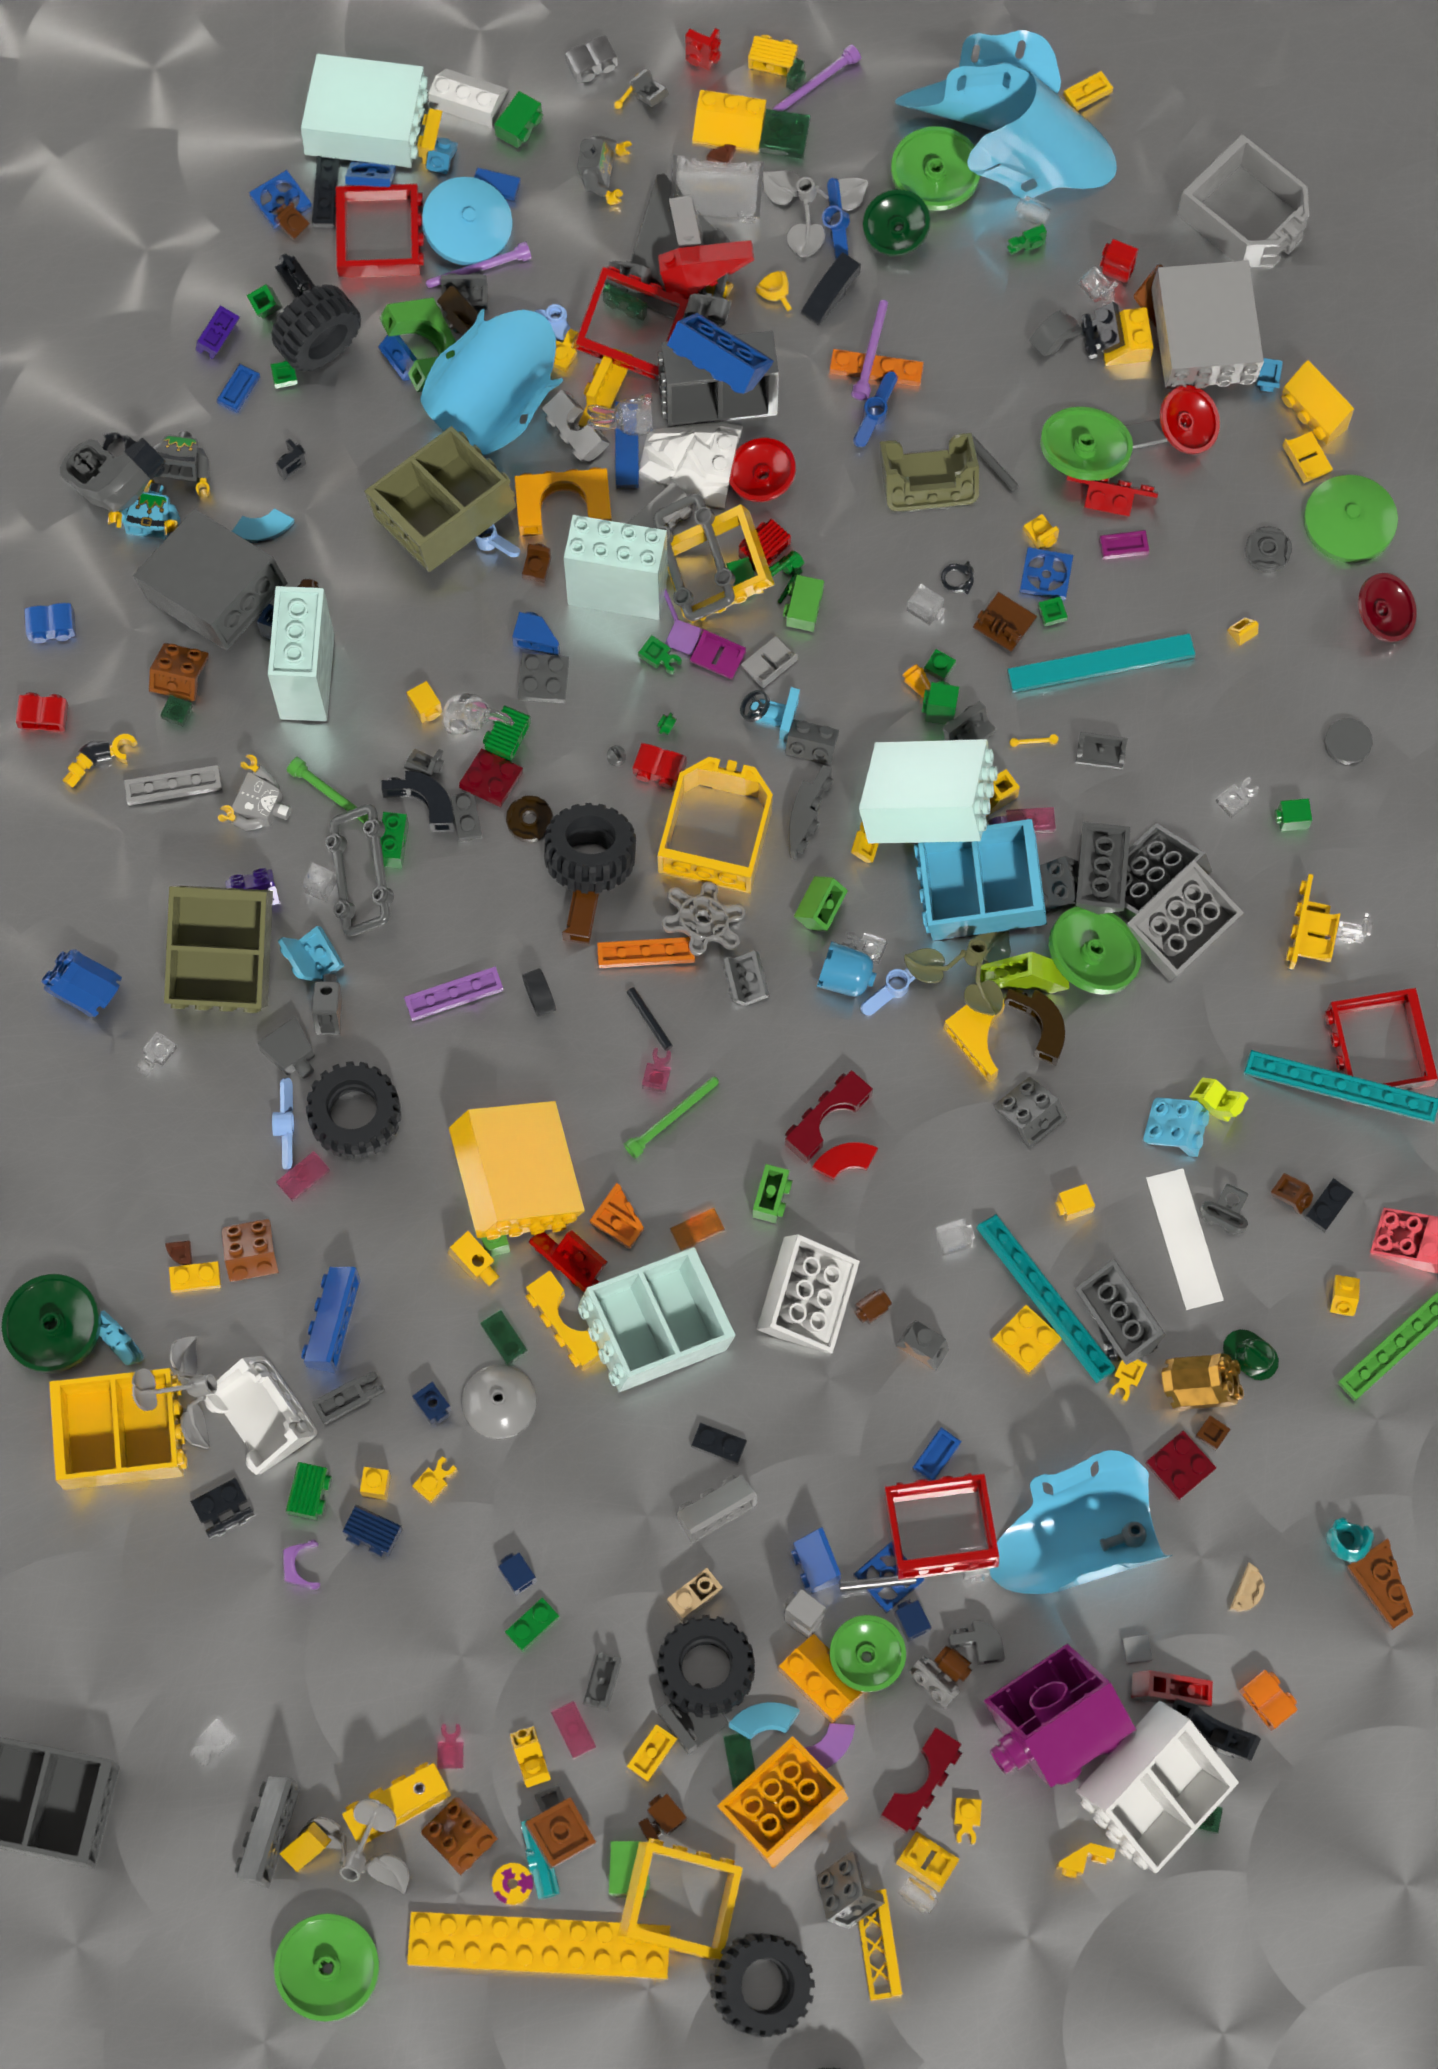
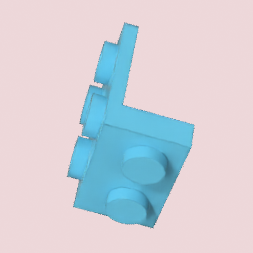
M316 926L299 940L281 937L278 940L281 946V953L290 961L293 966L291 968L292 972L299 979L322 982L324 974H335L344 967L342 960L321 926Z
M1155 1098L1143 1140L1151 1145L1179 1147L1188 1156L1198 1157L1199 1150L1203 1146L1205 1127L1209 1123V1111L1198 1101Z

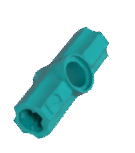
M527 1819L521 1822V1828L527 1847L525 1850L530 1873H533L538 1899L554 1897L560 1894L554 1868H549L525 1826V1822L530 1820Z

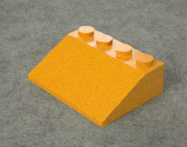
M792 1736L721 1801L717 1807L755 1851L774 1869L849 1798L844 1788Z

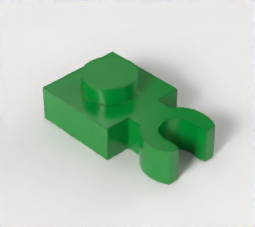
M1041 224L1024 231L1020 237L1009 239L1007 248L1010 254H1015L1023 248L1026 251L1030 248L1036 249L1045 243L1047 230Z
M652 635L638 652V657L656 669L661 664L664 665L666 672L672 675L675 673V669L669 664L672 662L678 665L682 664V659L678 655H669L671 647Z

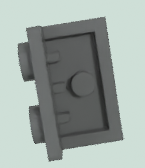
M456 273L441 275V295L450 286H454L476 310H487V277L485 274L471 273L469 275H458Z
M979 701L973 706L966 708L957 718L948 721L943 727L945 740H980L990 737L996 732V728L988 721L986 707Z
M793 719L788 734L785 754L831 764L839 730L829 726H821Z
M754 950L736 958L724 957L725 965L723 969L726 977L729 979V994L733 1001L746 1006L770 997L759 952Z

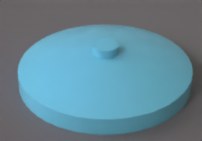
M456 177L442 182L429 194L422 211V229L431 248L444 259L459 265L469 266L498 256L505 248L512 231V214L503 195L489 183L473 177Z

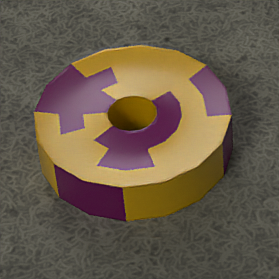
M519 1863L504 1864L497 1869L493 1876V1892L498 1900L506 1905L515 1906L522 1904L533 1891L534 1882L532 1875L526 1867ZM512 1879L518 1883L514 1889L508 1887V1882Z

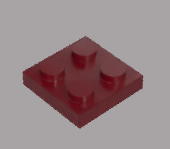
M481 748L459 782V788L501 808L521 777L523 767Z
M1184 1430L1145 1462L1177 1501H1180L1216 1470V1466Z

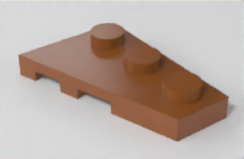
M1387 1538L1371 1549L1363 1559L1352 1562L1346 1568L1390 1629L1393 1630L1414 1614L1405 1587L1402 1584L1398 1566L1390 1548L1389 1539Z

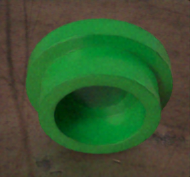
M671 712L668 716L662 715L657 724V727L660 728L658 733L666 735L670 733L677 720L672 716Z

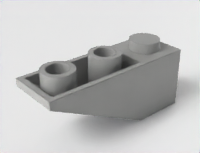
M692 195L669 198L679 248L704 245V235Z

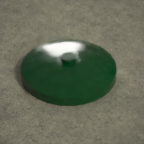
M61 1274L41 1275L24 1283L10 1297L2 1317V1336L10 1354L23 1366L40 1373H58L78 1365L93 1350L101 1329V1312L94 1295L78 1280Z

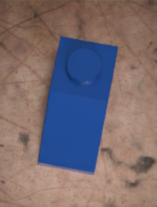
M519 612L512 636L513 647L559 656V642L544 619L533 612Z

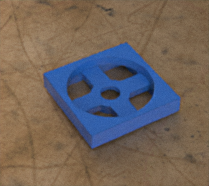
M351 161L345 175V184L390 187L396 172V166Z
M287 170L249 192L250 198L273 229L279 227L274 222L278 215L271 214L270 212L275 209L278 210L284 203L288 206L290 200L299 196V203L295 208L299 213L312 207L310 200ZM283 182L290 184L292 188L284 193L280 192L276 186ZM268 191L272 196V200L262 205L261 196ZM283 197L285 199L284 203H277V198Z
M1028 547L1020 592L1049 598L1061 596L1062 600H1066L1074 555ZM1037 557L1045 558L1044 565L1041 568L1029 567L1033 559ZM1054 560L1061 561L1065 565L1066 573L1055 571L1052 568ZM1049 571L1051 576L1044 578L1042 572ZM1028 577H1034L1039 580V589L1030 583ZM1053 581L1063 582L1059 588L1048 591L1049 584Z
M892 1541L853 1574L857 1580L867 1579V1572L870 1566H873L878 1571L879 1577H884L887 1572L897 1576L896 1565L893 1567L886 1566L880 1559L884 1556L894 1557ZM923 1577L916 1578V1584H910L908 1588H905L904 1585L890 1586L898 1595L895 1599H884L878 1595L885 1587L866 1589V1591L885 1613H888L923 1583L925 1579Z

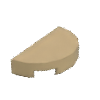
M1248 1563L1229 1610L1237 1612L1250 1610L1263 1597L1265 1588L1263 1578L1258 1568L1251 1563Z

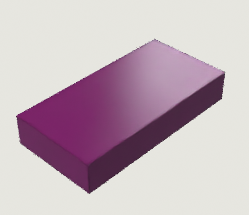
M1146 530L1100 535L1099 537L1103 560L1149 554Z

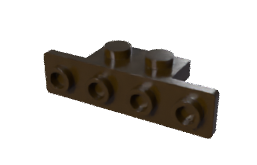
M450 286L437 300V303L448 314L446 316L449 321L448 326L456 334L460 332L463 336L474 325L479 313L454 286Z

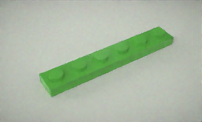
M1438 1292L1337 1383L1354 1402L1438 1326Z

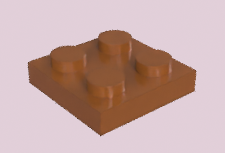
M571 1797L525 1822V1826L550 1869L596 1843Z

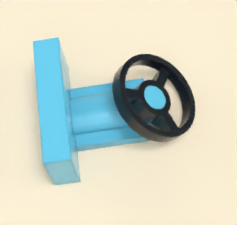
M791 687L787 704L770 701L769 696L761 690L752 691L741 703V716L749 722L755 721L780 727L779 739L787 740L797 710L800 689ZM762 694L765 700L760 699L759 701L755 695ZM750 699H752V702L749 706L750 711L747 715H745L746 704Z

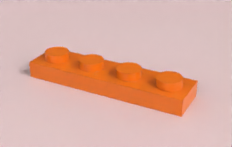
M833 349L830 374L860 378L866 354ZM875 355L869 379L882 381L885 374L895 372L898 376L896 383L920 387L924 362Z
M689 937L597 943L599 968L695 963V955L689 950Z

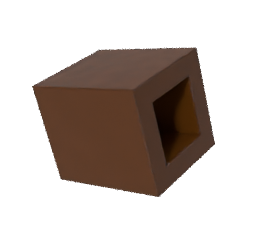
M659 1794L648 1803L650 1808L647 1809V1813L666 1836H669L687 1821V1817L668 1794L663 1797Z

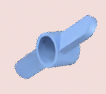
M494 524L475 538L477 547L483 551L497 548L510 557H518L520 554V549L497 534ZM485 534H492L487 538H480Z
M908 968L905 970H891L886 976L885 985L861 1004V1012L864 1015H872L893 997H903L909 990V984L916 978L910 973ZM898 977L906 982V986L902 989H894L889 985V981L892 978Z
M283 1078L280 1081V1112L272 1113L273 1136H282V1167L287 1170L291 1169L293 1162V1084L290 1078Z

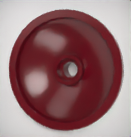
M1389 573L1373 575L1363 583L1359 592L1358 606L1360 616L1366 628L1376 638L1385 642H1397L1406 638L1412 632L1417 617L1416 603L1408 586L1400 578Z

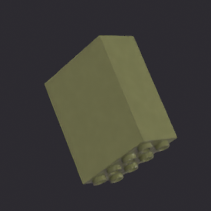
M452 426L364 491L374 518L429 573L516 508L515 494L509 486L511 483L509 477L503 471L500 473L490 458L485 459L481 450L475 444L472 446L466 435L462 431L457 432Z
M183 885L169 886L165 1004H171V1008L185 1009L189 1005H195V1010L213 1009V1006H219V1011L229 1012L237 1010L238 1007L243 1008V1012L258 1013L262 1008L268 1006L273 890Z

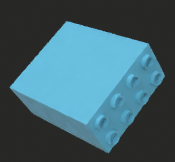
M1032 819L987 825L986 831L982 833L981 841L920 842L914 844L915 856L918 861L917 875L921 885V889H919L920 899L925 911L922 912L923 923L926 933H931L933 941L1047 925L1037 841Z

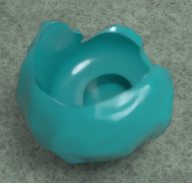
M1340 1518L1334 1521L1332 1528L1326 1534V1540L1330 1550L1339 1559L1347 1562H1357L1363 1559L1370 1551L1374 1541V1533L1369 1526L1362 1528L1360 1525L1348 1522L1346 1518Z

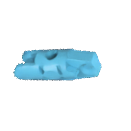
M100 1311L101 1329L99 1335L115 1355L127 1366L132 1365L134 1362L139 1363L143 1361V1353L119 1323L105 1311Z

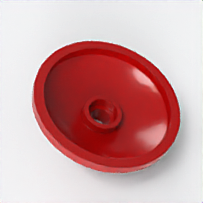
M1192 385L1177 387L1164 398L1160 409V423L1169 443L1177 450L1186 454H1199L1208 450L1215 443L1220 429L1219 413L1212 398L1202 389Z
M757 438L744 443L735 453L729 480L732 489L740 497L753 502L770 501L781 496L791 486L796 475V462L793 453L784 443L772 438ZM764 475L768 476L766 479H761Z

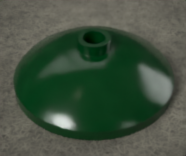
M903 189L889 190L878 195L868 205L863 217V231L867 241L876 251L889 256H901L916 250L926 239L931 224L930 213L925 202L915 193ZM898 225L903 226L900 231L895 230Z

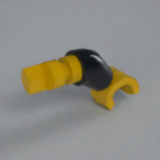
M121 734L114 739L111 745L110 742L91 741L85 744L78 751L79 755L76 757V763L72 762L67 769L70 772L62 781L73 788L85 775L86 772L84 770L86 768L90 769L92 765L96 766L99 762L111 760V756H115L121 763L128 764L126 754L120 753L119 749L125 744L132 747L138 745L136 739L129 734Z

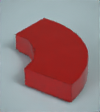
M859 1142L840 1144L821 1155L812 1169L832 1180H835L841 1172L847 1169L858 1168L867 1171L878 1148Z

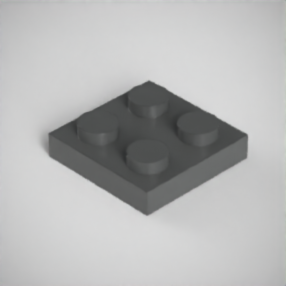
M522 653L518 700L565 703L569 656Z

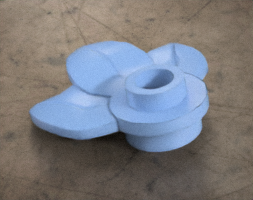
M552 304L546 310L534 311L543 315L550 322L555 337L564 341L570 329V325L566 321L567 312L565 308L559 304ZM553 315L560 316L559 318H552Z

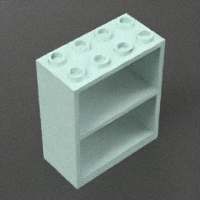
M316 54L301 125L305 155L411 168L412 161L417 159L418 154L416 141L419 140L422 128L419 126L420 122H423L425 114L423 105L428 103L429 90H426L428 77L424 76L423 66Z
M573 515L564 554L568 605L660 620L668 581L667 530Z
M276 586L268 678L280 719L327 721L334 630L324 588Z
M987 739L875 742L859 807L868 844L981 841L982 833L987 829L986 814H990L989 800L994 796L993 782L997 781L998 777L997 767L993 766V750L989 749Z
M695 1247L588 1287L578 1306L581 1318L583 1320L586 1319L588 1323V1333L593 1342L596 1341L599 1347V1358L609 1369V1380L613 1386L617 1387L619 1392L727 1350L736 1336Z

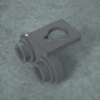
M1226 1184L1217 1203L1211 1201L1203 1203L1200 1209L1202 1219L1208 1224L1216 1223L1224 1227L1226 1232L1231 1235L1244 1232L1248 1226V1221L1239 1213L1248 1197V1193L1230 1184ZM1229 1193L1238 1195L1240 1199L1239 1203L1233 1204L1232 1207L1227 1205L1226 1195Z

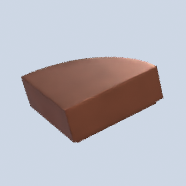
M727 144L723 147L712 149L706 156L707 161L727 168L736 151V146Z
M190 1241L165 1243L168 1254L176 1263L180 1265L192 1264Z

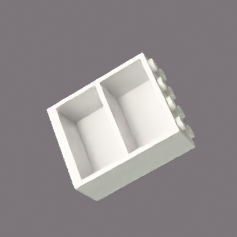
M1161 1701L1135 1726L1136 1730L1127 1735L1076 1790L1077 1794L1082 1798L1080 1804L1089 1813L1095 1814L1093 1820L1101 1828L1108 1830L1106 1833L1107 1837L1115 1844L1120 1845L1118 1850L1128 1860L1133 1857V1861L1141 1869L1145 1870L1148 1868L1154 1873H1157L1239 1783L1191 1720Z

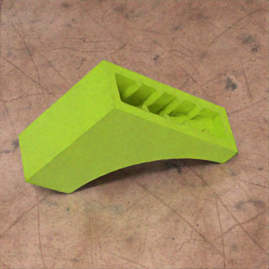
M1035 952L1020 954L981 966V983L991 980L1000 989L1024 988L1050 994L1069 989V981L1059 972L1053 960Z

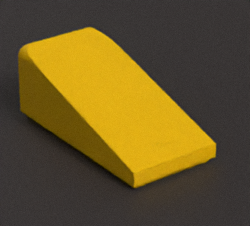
M313 1821L279 1854L298 1872L324 1850L331 1839Z

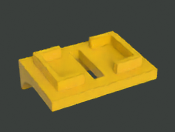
M429 108L428 114H424L422 125H425L423 136H419L417 145L419 157H422L423 164H427L428 151L435 149L443 110Z
M1312 431L1291 440H1284L1282 446L1303 483L1333 471ZM1313 453L1317 454L1311 458L1299 462V459L1304 458Z
M1311 910L1306 911L1298 956L1331 962L1340 913L1325 914ZM1308 933L1330 937V940L1309 936Z
M916 1831L896 1864L940 1892L960 1859ZM930 1852H935L936 1854L927 1869L923 1870L921 1867Z

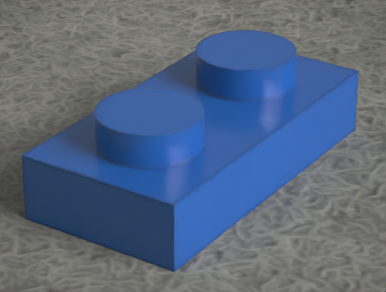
M387 334L378 348L402 380H410L408 372L415 360L418 359L400 335L389 337Z

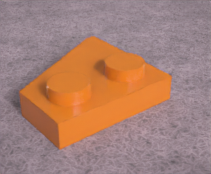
M616 1183L590 1219V1223L630 1250L643 1233L644 1227L624 1195L621 1186Z

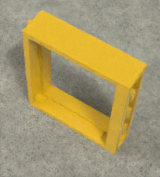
M741 504L715 516L712 524L716 536L741 525L758 574L733 586L735 598L732 604L742 603L748 599L747 597L764 593L763 590L775 585L750 511ZM698 524L675 535L671 543L674 555L676 556L707 541L703 527ZM668 567V572H669V575H670V578H671V581H672L674 590L676 591L675 585H674V582H673V579H672V576H671V573H670V570H669V567ZM724 591L691 606L692 611L694 612L724 598ZM725 607V608H723V609H721V610H719V611H716V612H714V613H721V612L725 611V610L727 609V607ZM705 616V617H703V618H701V619H699V620L704 621L707 616Z
M649 1838V1842H639L618 1936L712 1961L721 1959L723 1956L721 1951L726 1946L743 1867L734 1865L735 1861L728 1858L720 1857L719 1861L713 1860L709 1853L696 1851V1855L687 1853L688 1848L673 1845L672 1848L663 1846V1841ZM653 1853L728 1873L711 1947L636 1928Z

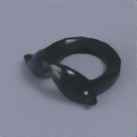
M119 433L103 434L105 438L103 449L106 451L109 445L114 440H117V438H123L125 450L136 443L128 435L122 436Z
M969 561L965 564H950L942 571V584L948 591L965 592L968 595L974 583V569ZM953 570L970 575L968 581L956 587L950 586L946 582L945 577L948 572Z

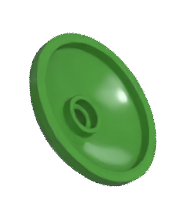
M861 1615L849 1619L838 1628L831 1641L829 1656L833 1671L845 1685L861 1692H876L887 1688L900 1676L906 1661V1647L900 1632L889 1621L878 1616ZM869 1653L871 1659L869 1661L863 1660L862 1654Z

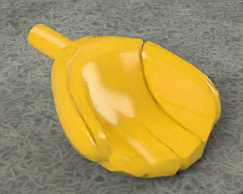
M785 271L771 272L760 281L755 290L766 300H781L788 312L792 310L786 299L789 292L788 277Z

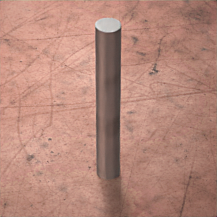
M897 1575L839 1582L840 1592L909 1585L916 1584V1578L898 1580Z

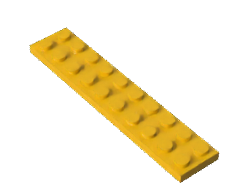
M411 1912L407 1965L668 1979L669 1949L618 1936L621 1924L618 1922ZM636 1925V1928L670 1936V1925Z

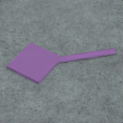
M665 589L664 597L675 621L665 644L674 650L691 656L703 629L678 619L669 594Z

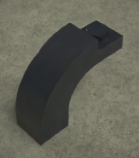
M405 771V780H401L398 777L381 780L383 798L412 797L422 801L428 807L431 832L455 831L451 800L446 790L435 779L420 772Z
M1175 1699L1172 1709L1190 1719L1213 1750L1232 1758L1235 1756L1249 1762L1252 1761L1261 1740L1259 1736L1225 1724L1208 1715L1195 1704Z

